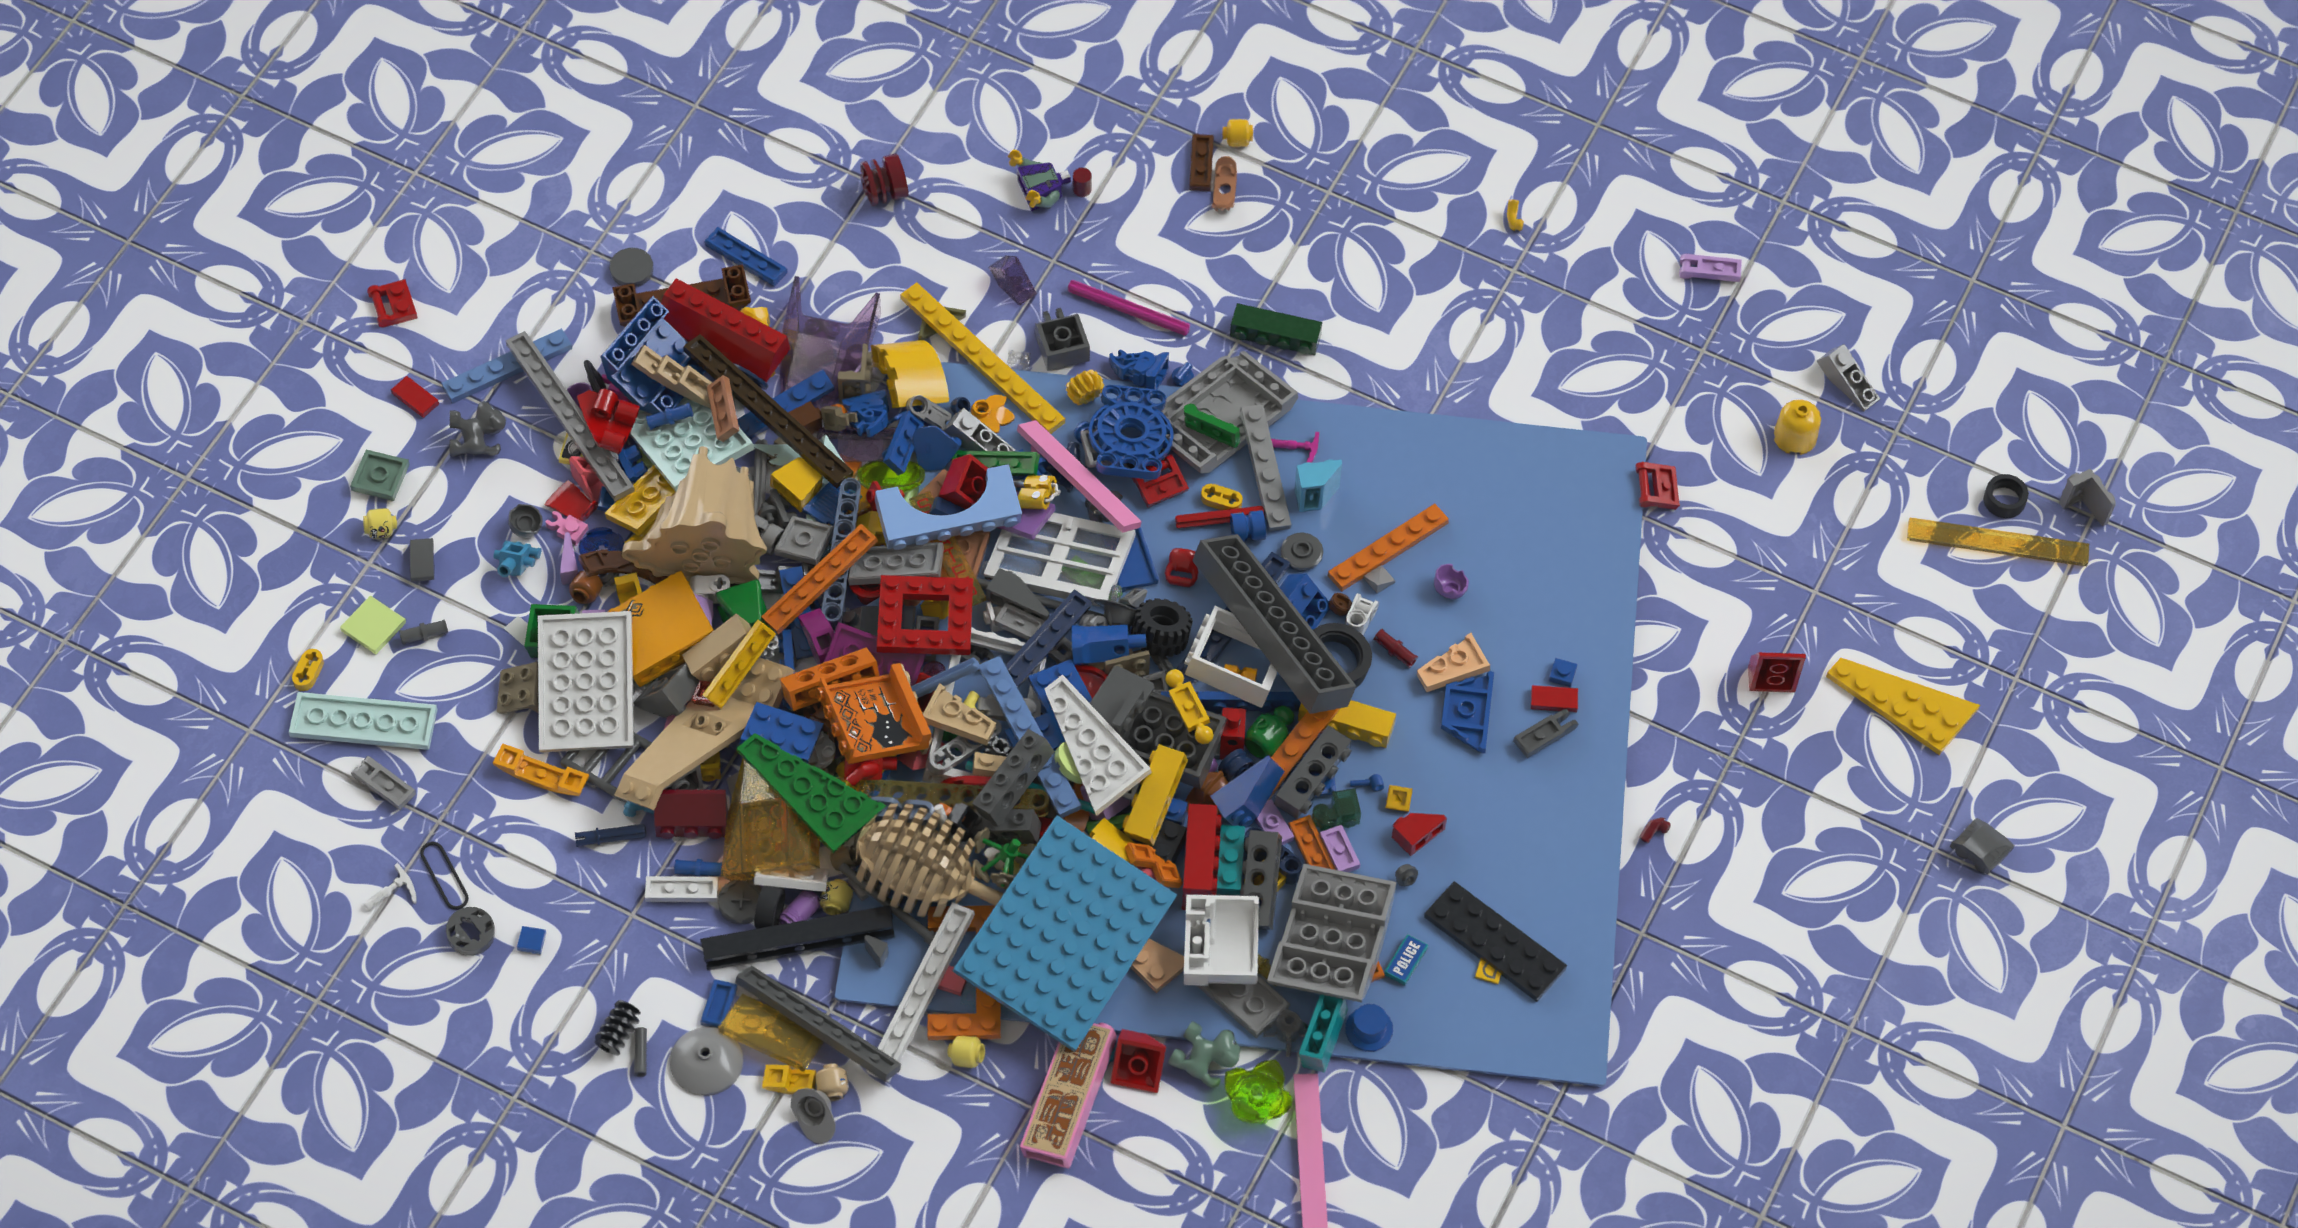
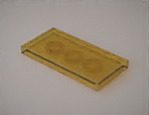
M743 993L719 1026L718 1031L802 1072L807 1069L824 1041L771 1006Z

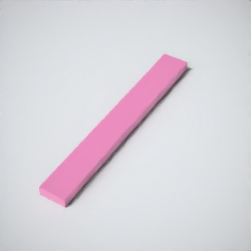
M1035 420L1018 425L1017 432L1122 533L1140 528L1142 521L1039 422Z
M1318 1073L1294 1074L1302 1228H1328Z

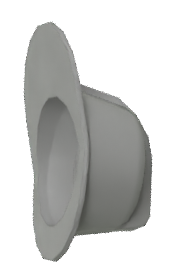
M803 1088L797 1090L791 1098V1109L803 1133L814 1143L822 1144L828 1142L833 1137L836 1126L831 1113L829 1097L825 1093L814 1089Z

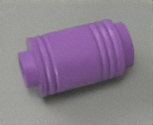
M803 890L780 914V924L808 920L820 908L817 894L811 890Z

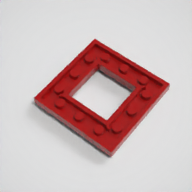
M881 575L877 652L970 655L973 578ZM903 599L949 601L948 631L901 629Z

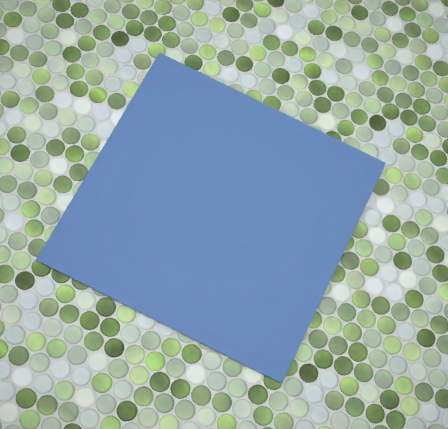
M941 362L947 382L949 402L937 403V405L951 413L952 417L955 414L950 406L951 402L957 397H965L969 400V412L971 413V407L977 400H986L991 395L1005 396L974 366ZM1012 369L1065 418V424L1051 435L1065 448H1068L1069 442H1077L1080 445V461L1085 465L1083 444L1075 439L1074 429L1081 422H1090L1095 412L1104 406L1101 401V394L1094 401L1077 405L1070 400L1066 391V384L1075 376ZM1102 379L1105 386L1120 385L1146 388V385L1140 387L1134 385L1133 382ZM1160 385L1158 390L1164 392L1166 398H1168L1181 387ZM1113 393L1106 394V396L1111 399L1117 397ZM1137 396L1128 397L1131 401L1139 400ZM1007 398L1004 407L1014 414L1015 419L1007 425H1000V431L997 435L1016 449L1015 451L1023 449L1025 452H1031L1032 445L1017 432L1019 424L1031 422L1032 420ZM1157 398L1150 400L1155 404L1161 403V400ZM1297 400L1289 412L1268 427L1271 439L1295 440L1299 443L1308 441L1311 443L1315 438V432H1319L1318 451L1312 463L1324 462L1330 459L1342 460L1340 488L1322 509L1299 512L1294 490L1297 465L1307 462L1311 451L1305 450V448H1273L1291 520V528L1268 532L1266 525L1265 540L1253 541L1251 538H1248L1244 543L1262 564L1271 552L1282 557V543L1288 536L1301 532L1311 534L1318 538L1322 544L1323 556L1321 562L1310 570L1300 571L1290 567L1277 585L1280 587L1289 574L1307 573L1328 601L1333 594L1342 593L1353 602L1358 593L1361 594L1362 598L1372 602L1375 600L1379 602L1377 612L1363 635L1371 647L1372 663L1364 681L1355 688L1351 700L1396 714L1395 726L1387 748L1375 747L1365 741L1350 739V750L1352 752L1345 762L1341 761L1337 766L1339 768L1335 775L1337 794L1314 797L1311 800L1313 804L1306 814L1302 813L1299 818L1311 815L1319 835L1322 831L1340 825L1343 826L1360 862L1359 869L1348 873L1396 882L1395 872L1400 866L1410 864L1418 870V877L1412 885L1400 886L1396 882L1391 914L1378 960L1383 972H1385L1407 934L1428 945L1427 951L1405 986L1385 976V978L1370 983L1362 1002L1345 999L1348 1011L1331 1056L1603 1087L1606 1084L1643 513V507L1639 503V498L1641 497L1639 474L1636 473L1635 465L1639 462H1646L1647 438L1635 435ZM1126 427L1120 431L1122 435L1128 438H1139L1142 436L1140 431L1133 427ZM1248 444L1210 473L1198 472L1170 450L1167 456L1172 455L1189 489L1187 492L1148 508L1131 477L1105 475L1098 472L1096 467H1087L1108 490L1142 521L1140 527L1159 578L1158 584L1136 587L1147 590L1144 603L1149 599H1168L1171 602H1177L1180 606H1184L1186 611H1189L1193 622L1186 649L1181 651L1179 655L1174 654L1173 657L1166 656L1174 669L1188 655L1205 615H1211L1215 606L1225 609L1227 605L1199 569L1198 579L1190 588L1170 585L1165 577V569L1169 563V554L1174 548L1196 551L1200 540L1231 535L1230 523L1178 529L1175 525V516L1219 511L1204 505L1201 501V489L1210 483L1238 491L1243 498L1242 508L1262 506ZM963 447L958 449V451H969ZM952 458L944 468L946 471L950 468ZM1168 468L1164 469L1161 472L1160 476L1170 473L1171 471ZM922 469L918 493L943 469L931 471ZM1012 476L1013 480H1014V479H1018V480H1019L1020 478L1024 477V476H1015V477ZM1057 484L1058 490H1061V493L1050 502L1055 505L1054 513L1114 525L1075 487H1073L1071 492H1067L1064 486ZM1015 487V489H1016L1018 492H1020L1021 488H1020V487ZM1210 493L1207 497L1211 498L1214 493ZM1232 499L1229 504H1233L1236 500ZM916 504L915 509L926 512V510ZM1433 504H1436L1449 518L1447 525L1383 565L1386 571L1393 577L1395 583L1379 593H1376L1364 578L1341 592L1328 577L1329 570ZM1046 522L1038 534L1057 538L1062 526ZM995 528L992 531H988L990 532V539L977 576L978 578L988 581L993 579L984 576V572L1002 529ZM1077 530L1073 542L1105 549L1100 534ZM1012 536L1008 547L1050 556L1054 545ZM1070 549L1066 560L1072 561L1077 556L1088 565L1107 569L1110 566L1107 556ZM1004 554L999 568L1041 577L1047 563ZM1450 563L1453 564L1455 570L1464 571L1469 584L1467 592L1462 597L1449 599L1437 593L1434 587L1436 570L1441 565ZM1173 570L1170 574L1172 576L1192 579V574L1187 572H1176ZM1060 573L1058 581L1072 583ZM974 586L977 594L973 596L971 627L982 632H992L990 624L986 625L983 617V611H986V603L988 602L986 601V589ZM1135 588L1125 589L1120 598H1116L1111 594L1109 597L1112 601L1119 603L1121 598ZM1032 592L1033 594L1057 600L1060 602H1063L1065 600L1063 598ZM922 600L917 606H915L916 612L914 627H916V616H923L921 604L925 600ZM1092 605L1089 609L1104 614V607ZM1045 607L1050 617L1055 609ZM1329 609L1318 626L1326 623L1345 624L1347 615L1340 616ZM948 616L945 619H940L939 630L948 631ZM921 626L920 630H934V627ZM1130 627V630L1128 631V635H1132V634H1131L1132 627ZM1072 629L1065 636L1070 642H1072ZM1380 629H1384L1395 640L1402 641L1404 647L1418 656V659L1411 668H1408L1395 656L1391 657L1388 654L1389 651L1373 640ZM1006 630L993 632L1001 637L1016 638L1025 643L1028 641ZM1469 633H1472L1489 662L1490 671L1494 672L1485 753L1475 750L1441 729L1446 686L1426 693L1417 677L1418 669L1435 657L1442 656L1448 652L1449 647L1455 643L1458 645L1465 640V636ZM1234 638L1213 662L1223 668L1225 664L1237 665L1240 670L1244 667L1258 669L1256 682L1259 684L1263 683L1271 664L1261 650ZM1338 642L1323 643L1346 673L1352 672L1357 667L1356 657L1347 646ZM1062 648L1059 652L1064 655L1067 651ZM1141 648L1132 649V651L1141 650ZM990 650L994 658L1000 656L1005 665L1014 657L1013 655ZM936 654V662H923L920 672L932 677L947 670L951 655ZM1047 656L1044 669L1057 665L1056 661ZM1151 656L1149 675L1160 672ZM988 658L980 659V663L988 661ZM1555 658L1578 664L1571 688H1578L1577 712H1569L1568 718L1559 723L1563 726L1575 719L1579 724L1578 727L1526 758L1514 743V737L1551 714L1555 715L1561 712L1531 709L1532 685L1570 688L1549 682L1550 673ZM976 671L956 680L952 695L956 694L964 702L970 691H974L980 697L985 698L992 694L981 672ZM1277 672L1269 692H1293ZM1487 672L1474 676V678L1486 676ZM1028 678L1018 688L1023 698L1028 697L1030 688ZM1198 681L1193 687L1195 691H1221L1201 681ZM1041 705V712H1042V714H1046L1045 711H1044V709H1043V707H1042V705ZM1209 711V712H1212V713H1214V714H1221V715H1222V712H1221V713H1216V712H1213V711ZM1260 711L1246 712L1245 733L1261 714L1273 715L1274 711L1268 713ZM1299 711L1293 712L1294 721L1291 725L1286 726L1289 734L1299 722ZM998 720L1002 728L998 738L1007 739L1005 730L1011 727L1007 721ZM928 725V727H929V729H930V731H931V733H932V734H931V736H932V735H933V729H934V727L931 726V725ZM967 739L968 742L972 745L979 744L978 742ZM1229 740L1228 744L1236 745V740ZM1244 744L1247 758H1251L1255 764L1262 760L1252 755ZM950 748V752L954 756L962 755L961 751ZM985 748L979 750L978 752L984 753ZM974 754L953 768L973 773L965 769L968 760L973 762ZM1220 759V760H1216V762L1218 763V767H1219L1220 763L1222 762L1221 759ZM897 760V770L889 773L877 797L895 798L900 803L910 799L928 801L934 807L940 802L954 808L956 803H963L972 810H976L972 802L978 796V794L974 793L964 794L961 797L938 794V784L922 780L925 768L912 770L899 760ZM1374 774H1379L1384 783V789L1378 792H1374L1371 785L1350 786V781L1369 779ZM1289 776L1285 779V781L1281 784L1278 790L1271 797L1273 802L1275 801V796L1277 792L1280 790V788L1283 786V784L1286 782ZM1179 782L1173 798L1186 801L1193 787ZM1389 785L1413 789L1409 812L1386 809ZM1019 799L1012 809L1029 808ZM1131 803L1114 816H1119L1120 813H1131L1133 809ZM1277 807L1287 825L1289 822L1297 820ZM1188 812L1184 823V827H1187L1188 824ZM1220 812L1221 825H1232ZM1409 813L1438 814L1447 817L1445 830L1412 856L1392 838L1394 822L1400 817H1406ZM1253 820L1249 827L1245 828V833L1249 828L1259 827L1255 820ZM938 822V825H937V827H936V830L940 832V827H941V826H940V823ZM1295 839L1283 845L1301 859L1302 867L1303 864H1306ZM1186 841L1175 862L1182 882H1184ZM974 845L968 859L971 867L974 860H978L983 866L987 864L984 850L990 846L985 845L979 853H975L976 848ZM1243 851V862L1244 860L1247 861V853ZM860 865L856 866V872H858ZM993 866L987 870L989 876L992 873L999 874L1002 872V870H996ZM1287 868V869H1286V870H1288V871H1290V872L1296 871V870L1293 869V868ZM1242 872L1241 884H1244L1245 875ZM976 876L974 880L1003 894L1006 891L993 883L992 879L986 883L983 879L979 880ZM1454 881L1567 964L1563 974L1538 1002L1502 975L1498 985L1475 978L1480 959L1424 918L1425 912ZM1182 883L1179 889L1167 887L1176 893L1177 896L1149 939L1184 956L1186 910H1182ZM1285 883L1277 892L1273 931L1258 930L1257 975L1266 983L1279 941H1282L1297 883L1293 885ZM891 889L887 897L892 900L895 891ZM853 891L849 912L882 907L883 905L872 896L861 901ZM969 893L957 903L960 906L993 905ZM905 895L901 903L899 904V907H901L903 910L908 899V896ZM957 898L949 900L947 906H950L952 902L955 903ZM1259 899V907H1260L1261 904H1262V900H1261V899ZM918 900L909 915L928 929V912L925 917L917 916L923 901ZM932 902L931 906H938V902ZM892 913L895 937L882 939V941L887 942L889 953L882 968L877 965L867 952L865 943L843 946L835 999L842 1002L898 1008L929 945L924 942L923 937ZM976 931L965 933L949 966H956L976 936ZM1129 968L1094 1023H1106L1118 1033L1122 1029L1146 1033L1154 1037L1187 1040L1183 1035L1190 1023L1194 1021L1202 1027L1201 1036L1204 1039L1214 1041L1221 1031L1231 1030L1239 1046L1299 1053L1320 994L1267 983L1290 1003V1007L1258 1038H1255L1196 985H1184V971L1159 992L1155 993ZM967 981L961 996L937 988L926 1011L948 1014L976 1013V987ZM1001 1004L1002 1020L1028 1022ZM1365 1004L1380 1006L1385 1010L1393 1024V1035L1390 1042L1383 1049L1374 1052L1355 1048L1345 1034V1023L1349 1015Z

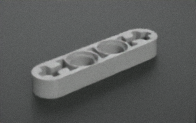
M990 718L996 722V729L989 740L991 742L995 736L998 738L1002 729L1000 722L994 718ZM958 736L930 755L927 761V768L932 774L942 775L975 754V752L983 749L984 744L972 745L968 742L967 738ZM950 748H958L962 755L954 756L951 754ZM944 757L946 758L942 765L934 763L935 761L940 762Z

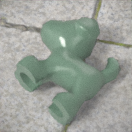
M1192 1021L1183 1035L1193 1045L1189 1059H1185L1186 1055L1182 1050L1175 1049L1168 1063L1173 1067L1187 1070L1188 1074L1200 1079L1206 1086L1215 1088L1219 1086L1221 1079L1220 1077H1210L1208 1074L1209 1065L1214 1061L1221 1067H1234L1239 1061L1241 1048L1231 1030L1221 1031L1215 1040L1211 1041L1202 1038V1027Z

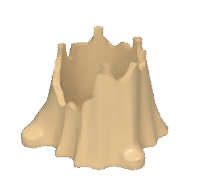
M704 446L699 447L698 454H694L687 476L680 481L676 493L673 496L666 497L665 503H662L657 518L649 532L641 541L626 542L623 545L622 557L633 562L637 568L651 570L656 577L670 576L681 570L688 582L691 577L696 575L712 576L720 574L727 576L730 584H743L759 580V571L755 565L760 564V556L766 553L767 547L760 537L755 522L754 482L749 480V468L743 466L740 469V473L737 472L733 458H730L724 464L715 465L707 457L708 448Z

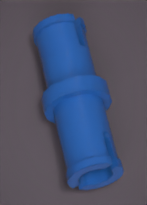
M688 402L672 409L667 407L665 411L648 415L646 420L650 430L666 424L673 425L675 421L693 417L694 414Z
M676 859L674 873L676 875H695V877H723L724 863L704 862L703 859H697L696 861Z

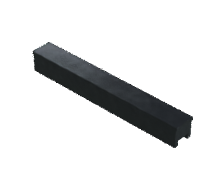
M888 905L700 939L708 971L865 943L864 938L866 935L882 940L894 938L895 934L891 906Z

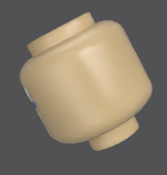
M838 1064L824 1065L823 1069L818 1071L815 1076L817 1090L825 1093L830 1101L843 1099V1095L849 1090L847 1072L845 1069L838 1067Z

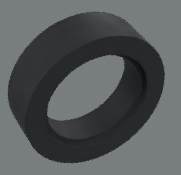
M1326 623L1316 627L1313 631L1322 643L1338 642L1347 646L1354 653L1357 667L1352 672L1347 673V675L1357 688L1364 681L1372 663V651L1366 638L1353 627L1341 623Z

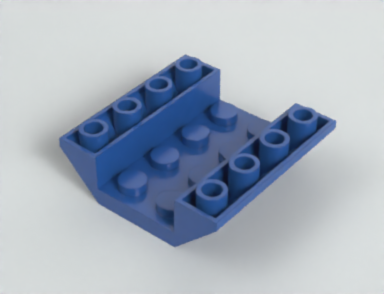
M654 296L648 300L600 356L607 379L633 404L640 406V410L652 415L665 411L667 407H670V409L675 408L684 396L660 384L631 365L640 347L646 345L662 358L668 355L685 368L689 365L701 375L706 372L683 351V346L688 342L664 319L669 311Z

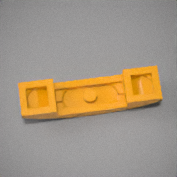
M503 743L493 761L494 766L519 780L565 795L580 796L589 778L587 773L567 767L566 770L525 756L523 750Z

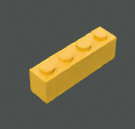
M1350 700L1348 707L1341 708L1328 725L1349 739L1361 740L1375 747L1387 748L1395 726L1396 714ZM1302 703L1299 708L1298 721L1307 712Z
M1158 744L1156 751H1152L1149 758L1152 773L1140 781L1142 786L1139 794L1136 793L1132 799L1131 806L1133 809L1131 814L1126 815L1123 822L1126 836L1154 846L1188 762L1185 753Z

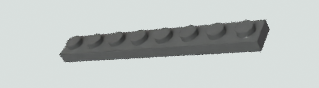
M751 965L736 976V984L884 1082L900 1072L901 1063Z

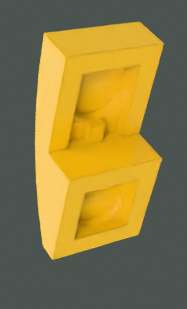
M766 1065L762 1088L792 1095L797 1090L803 1088L815 1090V1076L817 1072L815 1070L791 1069L789 1065Z

